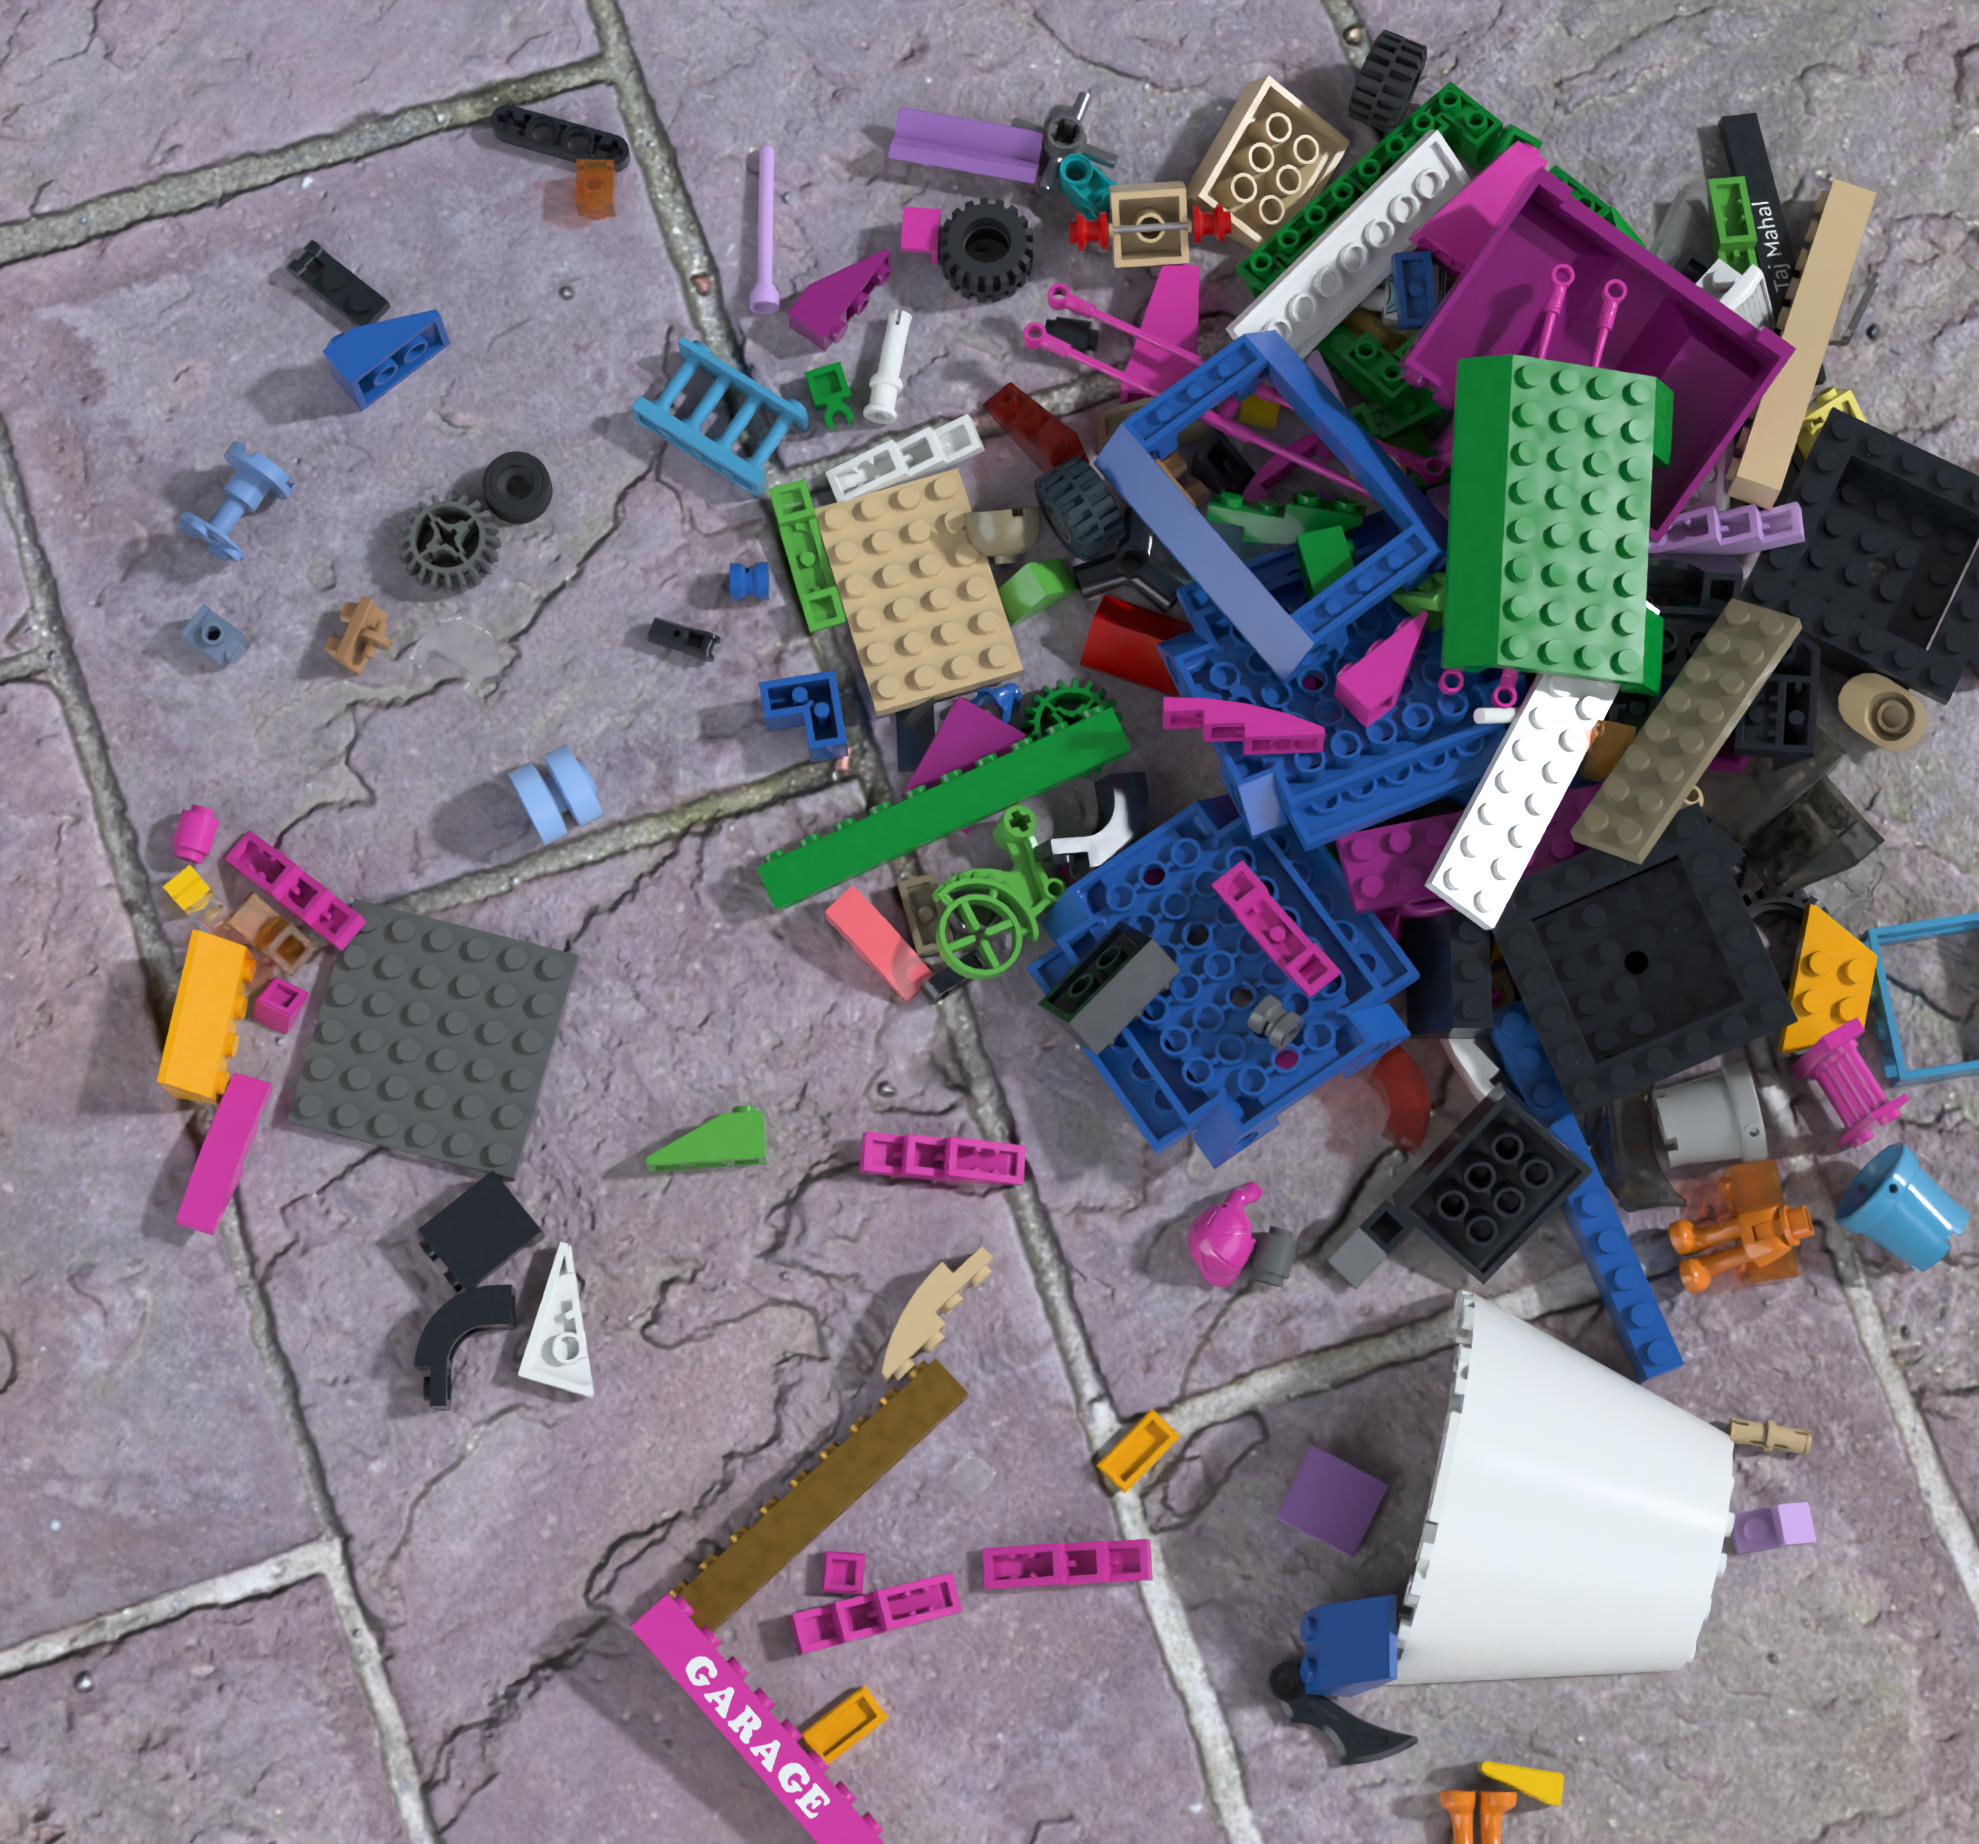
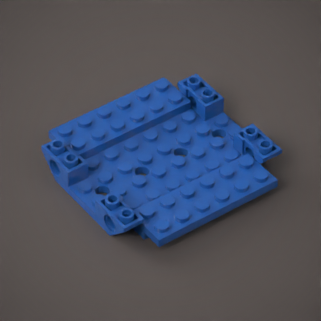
M1384 510L1365 516L1361 525L1344 532L1345 538H1351L1354 543L1356 561L1353 562L1354 567L1400 534L1395 522ZM1295 543L1244 562L1289 615L1308 602L1294 555ZM1446 566L1438 572L1446 573ZM1195 581L1177 588L1176 595L1195 632L1189 631L1158 643L1156 647L1181 698H1208L1251 704L1284 712L1325 727L1323 752L1243 755V741L1212 742L1221 760L1220 776L1251 839L1253 840L1288 826V816L1305 852L1479 784L1511 723L1478 724L1473 718L1474 711L1477 708H1495L1491 702V695L1499 687L1504 669L1490 667L1478 673L1462 671L1464 684L1456 694L1446 695L1439 689L1438 680L1446 671V668H1441L1443 626L1435 632L1430 631L1428 628L1425 629V634L1396 705L1368 728H1365L1334 697L1336 676L1345 665L1350 662L1356 664L1365 657L1367 650L1380 639L1385 641L1392 636L1397 626L1408 617L1415 618L1394 601L1390 594L1346 626L1345 641L1285 685ZM1523 671L1518 673L1515 685L1517 700L1511 707H1520L1528 693ZM1446 676L1445 684L1449 688H1456L1457 680L1453 676ZM1307 677H1316L1322 681L1323 686L1317 690H1309L1302 685V681ZM1500 691L1498 693V699L1501 703L1507 704L1510 702V696L1507 692Z
M1229 794L1196 801L1068 887L1041 922L1046 932L1056 944V947L1026 967L1046 996L1119 920L1152 937L1180 969L1179 973L1173 978L1172 984L1164 992L1157 994L1145 1006L1143 1014L1135 1021L1130 1022L1118 1034L1116 1041L1109 1048L1102 1050L1096 1055L1080 1043L1079 1045L1157 1156L1194 1132L1191 1136L1214 1169L1279 1126L1280 1123L1277 1117L1279 1114L1340 1073L1347 1080L1410 1037L1411 1033L1389 1003H1382L1420 978L1417 969L1373 911L1354 915L1343 870L1324 845L1305 852L1288 816V826L1252 840ZM1242 860L1266 886L1271 897L1313 944L1316 943L1340 970V975L1309 998L1273 962L1213 889L1211 884ZM1151 869H1161L1165 872V878L1160 884L1152 886L1144 882L1145 874ZM1198 928L1206 930L1209 933V937L1204 944L1194 946L1187 942V937L1192 930ZM1240 989L1249 990L1253 994L1251 1003L1245 1007H1237L1231 1003L1232 995ZM1271 994L1282 1002L1283 1009L1287 1012L1294 1011L1304 1019L1298 1034L1287 1047L1280 1051L1269 1043L1268 1037L1264 1033L1257 1034L1247 1026L1248 1019L1254 1009L1265 997ZM1284 1051H1292L1298 1056L1296 1065L1290 1069H1282L1276 1065L1277 1056Z

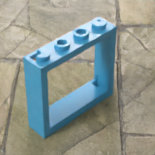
M1979 912L1867 929L1859 937V941L1878 955L1869 1003L1873 1002L1876 1015L1872 1020L1874 1036L1876 1040H1881L1884 1052L1880 1059L1882 1073L1885 1078H1889L1891 1088L1979 1075V1060L1906 1071L1879 946L1979 931Z

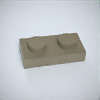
M935 872L897 882L916 954L922 958L939 953L935 933L938 920L945 911V907L941 900L936 903L931 896L939 887ZM947 919L945 935L947 944L954 942Z

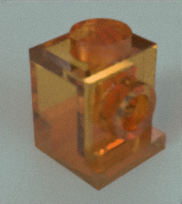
M576 159L575 204L578 216H584L590 220L616 217L617 173L614 160Z

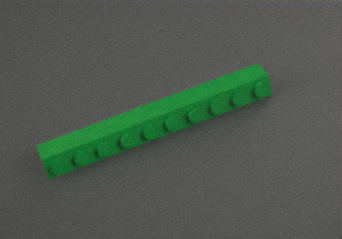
M1102 705L1091 708L1081 714L1083 720L1068 726L1067 721L1058 723L1046 729L1047 736L1035 742H1033L1031 737L1020 740L1010 746L1011 753L999 758L996 753L987 755L975 761L974 763L977 768L964 774H962L960 769L949 772L939 778L940 785L929 790L926 789L925 785L916 787L904 794L906 800L891 806L890 801L883 802L869 809L870 816L856 822L854 817L845 819L833 826L835 832L821 838L819 833H815L798 841L800 848L785 854L784 849H780L762 858L764 864L756 868L775 910L781 912L1005 811L1011 806L1025 802L1131 754V747L1113 708L1110 707L1104 710Z

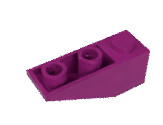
M884 249L809 284L788 311L789 327L824 351L828 349L832 342L835 344L840 342L847 332L849 320L854 314L860 315L865 310L870 301V293L876 286L882 287L892 273L890 251Z

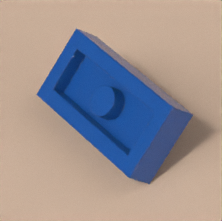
M1431 251L1394 253L1391 257L1398 329L1399 331L1421 329L1437 308Z

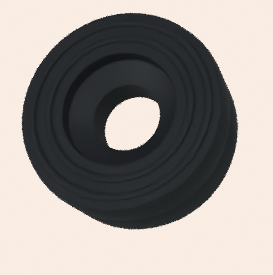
M512 451L496 457L486 468L482 479V490L489 509L499 519L508 523L525 524L534 521L547 510L552 499V483L545 465L538 458L526 452ZM515 479L526 481L528 484L527 491L521 496L510 495L507 492V486L511 481Z

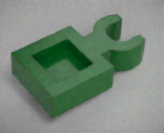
M841 362L804 372L815 410L827 408L824 416L827 430L830 433L834 432L832 420L836 416L845 417L848 427L853 426V413L847 405L843 404L852 401V397Z

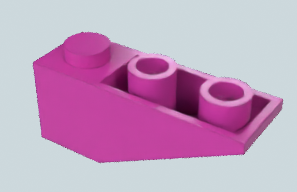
M1425 610L1415 618L1408 617L1397 626L1392 636L1385 641L1382 639L1376 641L1367 650L1364 658L1356 664L1353 662L1348 663L1337 674L1334 697L1365 728H1368L1396 705L1425 634L1428 613Z

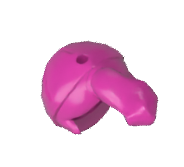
M1254 1181L1233 1188L1227 1199L1224 1200V1203L1211 1205L1206 1208L1191 1223L1188 1234L1190 1256L1197 1264L1203 1278L1216 1287L1230 1286L1238 1278L1241 1269L1254 1249L1253 1245L1256 1243V1240L1251 1238L1252 1223L1243 1211L1246 1205L1256 1202L1263 1194V1190Z

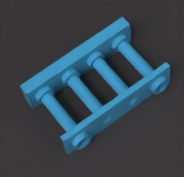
M682 336L678 344L680 355L685 359L657 400L652 399L650 402L642 396L638 397L631 407L634 420L760 498L768 487L763 465L792 425L804 433L808 430V413H806L805 407L795 399H783L712 355V350L698 340L691 342ZM699 367L714 376L716 380L689 418H683L680 421L670 414L669 408ZM730 386L748 398L720 438L711 440L701 434L702 430L700 427ZM762 406L779 418L753 455L743 460L732 453L733 449L731 447L759 407Z

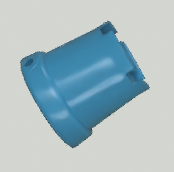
M1897 1142L1876 1154L1852 1180L1836 1207L1834 1220L1853 1234H1864L1906 1262L1916 1271L1919 1269L1923 1272L1934 1266L1952 1248L1947 1242L1953 1232L1959 1237L1961 1236L1968 1223L1969 1212L1960 1206L1918 1165V1157L1906 1145ZM1860 1183L1864 1185V1190L1862 1192H1860L1857 1189V1186Z

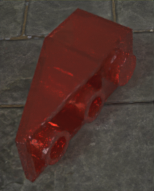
M1009 382L982 404L989 415L1044 473L1049 472L1072 456H1078L1088 464L1090 463L1078 434L1013 383Z

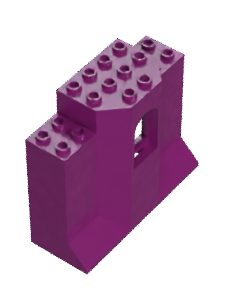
M1540 167L1522 181L1504 213L1396 366L1403 371L1400 377L1417 389L1425 386L1435 393L1431 398L1434 402L1447 411L1454 410L1457 360L1460 358L1510 354L1535 358L1547 315L1545 308L1551 289L1549 275L1554 267L1559 264L1571 266L1574 270L1575 278L1566 290L1560 315L1556 316L1545 359L1589 366L1599 331L1597 324L1604 302L1601 297V291L1605 284L1612 279L1623 281L1627 287V294L1618 306L1612 330L1608 331L1599 368L1654 376L1674 392L1670 467L1667 469L1652 467L1649 543H1659L1796 348L1766 326L1756 328L1575 199L1570 195L1574 189L1543 167ZM1556 273V278L1558 279V281H1568V277L1565 273ZM1614 287L1608 288L1610 296L1614 298L1620 297L1618 289ZM1454 417L1432 447L1439 454L1436 460L1450 470L1452 465Z

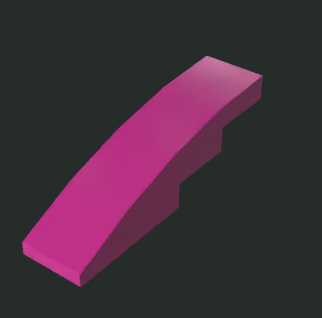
M1163 697V729L1202 728L1203 742L1243 741V755L1323 752L1325 727L1293 715L1239 702L1208 698Z
M250 830L224 858L228 864L341 951L367 922L359 913L335 897L329 889L305 873L296 863Z
M234 1072L190 1177L176 1218L177 1225L214 1236L244 1172L243 1162L258 1132L257 1122L272 1092L271 1083Z
M866 1131L862 1133L859 1172L938 1181L1021 1186L1024 1181L1026 1146L954 1136L948 1138L915 1134L900 1136Z
M1150 1539L1047 1543L982 1548L984 1589L1072 1586L1153 1580Z
M950 1572L789 1615V1620L798 1655L800 1656L918 1625L963 1611L953 1573Z

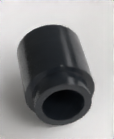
M1059 316L1055 320H1046L1045 329L1047 334L1071 344V348L1086 355H1089V351L1096 352L1099 330L1093 329L1092 321Z

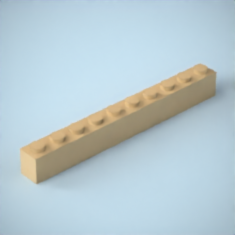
M1834 178L1828 192L1821 190L1813 212L1819 213L1818 220L1811 219L1804 237V241L1810 242L1808 249H1801L1794 268L1800 271L1799 278L1792 277L1785 295V299L1791 300L1789 308L1782 307L1775 328L1781 330L1779 336L1794 346L1796 350L1748 416V419H1751L1749 428L1743 426L1735 446V448L1742 450L1740 457L1736 458L1733 456L1725 476L1726 479L1731 480L1727 493L1728 496L1771 510L1781 491L1877 194L1876 192Z

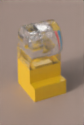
M188 865L163 886L170 897L203 932L221 938L238 924L227 911L225 905L191 865Z

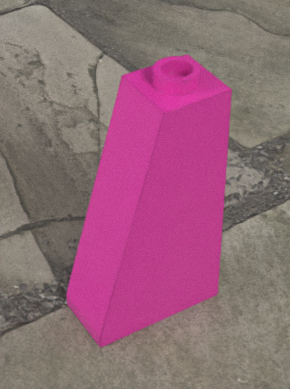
M1519 141L1504 149L1410 235L1408 240L1424 251H1431V256L1453 271L1461 274L1504 213L1525 177L1540 167L1545 169L1548 161L1540 156V152L1534 146L1528 143H1520Z
M1189 263L1162 265L1140 329L1197 355L1200 266H1191ZM1137 338L1125 373L1166 391L1195 370L1197 366ZM1121 382L1120 404H1127L1151 397V395Z

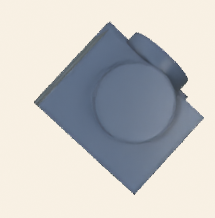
M205 604L201 606L180 632L187 645L222 670L229 663L232 664L241 657L245 649L244 644L247 641L239 629L213 612ZM217 631H220V637L212 641L211 638Z

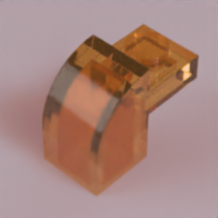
M252 891L225 920L260 954L291 977L296 974L318 949L291 922L283 919Z

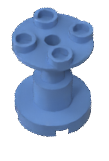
M233 441L224 453L226 461L236 470L222 489V492L227 496L209 522L189 512L182 511L180 514L181 521L177 525L190 537L196 539L200 536L210 544L207 548L208 551L224 562L228 558L234 562L243 561L246 557L243 550L227 537L246 510L254 513L267 493L279 499L287 500L296 488L295 483L288 482L290 479L288 474L274 462L257 451L252 456L244 453L247 445L237 441Z

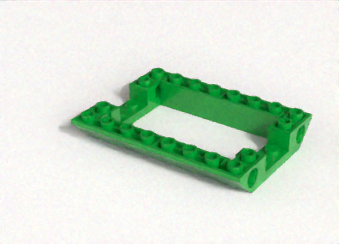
M1450 81L1237 265V273L1256 299L1429 130H1438L1450 149L1480 172L1503 130V122ZM1555 165L1549 171L1574 189L1570 195L1596 214L1604 218L1610 213V207L1559 166ZM1341 323L1311 352L1319 350L1324 363L1369 401L1394 403L1412 387V385L1400 377L1403 371L1396 365L1422 328L1394 352V357L1383 349V344L1368 331L1358 338Z

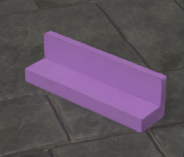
M900 107L897 114L895 135L890 143L888 158L1034 184L1039 171L1044 133L1032 129Z

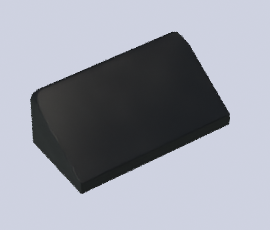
M933 698L918 706L896 712L898 772H914L935 737Z

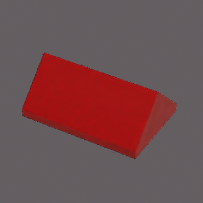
M1104 595L1093 617L1080 666L1172 697L1181 698L1156 647L1158 643L1189 631H1195L1190 623Z

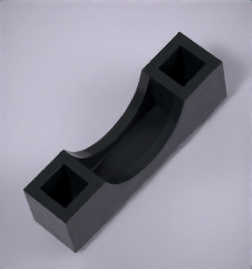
M1648 553L1646 595L1673 596L1687 600L1699 608L1725 609L1732 598L1740 600L1743 571L1737 557Z

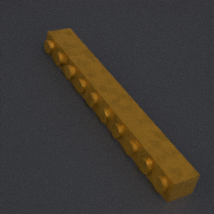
M936 1358L930 1364L923 1360L907 1375L911 1381L900 1391L896 1387L888 1391L878 1401L881 1409L870 1419L866 1414L861 1416L848 1429L851 1436L839 1446L835 1441L828 1446L818 1457L822 1462L811 1473L807 1469L801 1471L788 1484L792 1490L784 1498L779 1500L775 1496L768 1501L758 1512L762 1517L751 1528L747 1524L741 1526L728 1539L732 1545L724 1553L719 1555L716 1551L713 1552L698 1566V1569L702 1572L691 1583L684 1579L669 1593L672 1598L680 1594L691 1606L695 1613L689 1618L699 1629L707 1625L714 1633L968 1399V1392Z

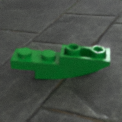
M1299 491L1298 494L1292 493L1286 507L1280 506V502L1272 499H1259L1258 502L1243 500V496L1239 494L1224 492L1220 496L1214 495L1208 507L1207 520L1244 526L1242 541L1291 544L1296 542V535L1340 525H1342L1344 532L1357 527L1363 522L1367 506L1358 505L1359 502L1348 497H1338L1336 500L1320 498V494L1312 491Z

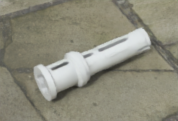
M898 310L889 311L878 372L871 377L869 382L872 392L869 405L865 406L863 415L866 419L879 424H892L897 418L894 408L897 395L902 392L903 388L899 374L909 326L912 321V316L905 311L901 313L899 325L897 318Z

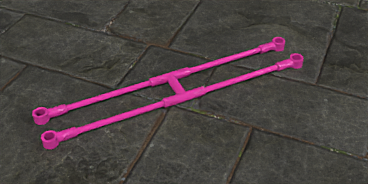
M1567 264L1557 265L1549 275L1551 289L1545 308L1547 315L1535 358L1545 359L1556 316L1560 315L1566 290L1575 278L1574 270ZM1556 273H1565L1568 277V281H1558V279L1556 278ZM1619 279L1608 281L1601 291V297L1604 302L1597 324L1599 331L1589 364L1590 367L1599 368L1608 331L1612 330L1618 306L1627 294L1626 285ZM1614 287L1618 289L1620 297L1614 298L1610 296L1608 288ZM1446 669L1438 680L1439 689L1446 695L1456 694L1464 684L1461 670ZM1503 670L1499 687L1491 695V702L1495 708L1507 709L1515 704L1517 700L1515 685L1519 671ZM1446 676L1455 677L1457 680L1456 688L1447 687L1445 684ZM1500 691H1505L1509 694V703L1503 704L1499 701L1498 693Z
M1056 283L1049 288L1048 304L1054 310L1069 309L1088 319L1093 317L1198 367L1207 361L1096 309L1094 304L1072 295L1069 287L1065 284ZM1055 295H1062V296H1064V298H1062V299H1057V298H1055L1054 296H1055ZM1032 322L1024 328L1023 342L1029 349L1044 348L1063 358L1068 356L1155 398L1164 392L1157 387L1071 348V344L1047 334L1045 327L1041 323ZM1038 334L1040 337L1032 338L1029 335ZM1260 383L1257 386V391L1252 394L1269 403L1276 402L1295 411L1276 389L1264 383ZM1232 395L1226 398L1218 413L1209 410L1197 419L1245 443L1252 442L1373 499L1372 502L1378 504L1358 481L1254 433L1255 430L1232 420L1241 404ZM1372 437L1388 455L1396 458V462L1420 472L1425 482L1436 484L1442 480L1446 467L1436 460L1437 457L1424 458L1404 448H1395ZM1428 468H1435L1439 472L1432 473L1428 470Z

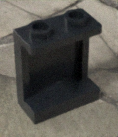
M494 1170L418 1229L424 1238L419 1245L433 1262L440 1258L449 1270L443 1275L457 1293L463 1288L466 1291L476 1288L529 1244L535 1246L546 1237Z

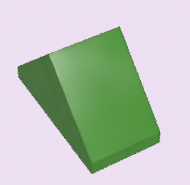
M1060 558L1027 563L998 589L1005 615L1012 627L1079 591Z

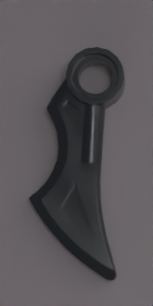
M1285 1661L1275 1665L1267 1678L1269 1691L1279 1701L1290 1723L1308 1724L1326 1733L1337 1749L1341 1765L1362 1764L1382 1760L1398 1754L1418 1742L1416 1736L1388 1730L1364 1721L1324 1695L1305 1694V1682L1302 1681L1300 1675L1301 1664ZM1291 1670L1298 1675L1300 1685L1295 1693L1286 1694L1279 1689L1277 1679L1282 1671Z

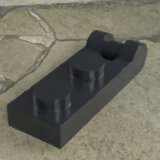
M310 240L304 247L305 252L298 260L293 259L286 266L287 270L297 280L357 327L378 322L391 307L388 300L329 255L314 240ZM317 262L323 268L315 276L309 270Z

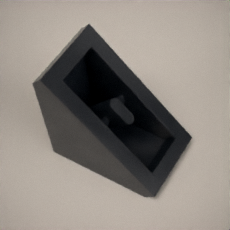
M1215 428L1193 455L1190 470L1192 477L1200 480L1218 495L1224 492H1231L1242 496L1244 490L1256 475L1255 471L1226 435Z

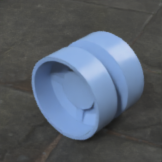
M567 744L544 755L545 764L550 775L543 779L531 762L507 773L528 817L545 846L568 835L562 813L568 811L580 827L604 816L596 799L599 792L582 760L577 762Z

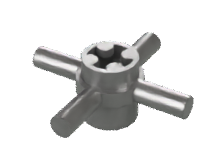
M1079 92L1069 115H1060L1052 119L1048 128L1019 117H1015L1012 126L1042 131L1044 133L1043 149L1049 162L1037 187L1044 194H1051L1059 176L1061 162L1070 154H1082L1089 158L1090 161L1111 169H1115L1119 155L1087 143L1086 133L1081 123L1091 103L1092 96L1086 92ZM1065 138L1072 139L1071 145H1065Z

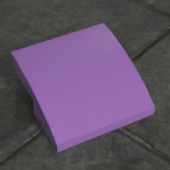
M1310 1446L1276 1519L1309 1537L1318 1539L1344 1555L1354 1558L1388 1485L1349 1463L1314 1446Z

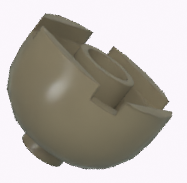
M1040 507L964 513L965 529L970 544L981 555L995 557V564L1018 562L1017 555L1030 551L1036 545L1040 536Z

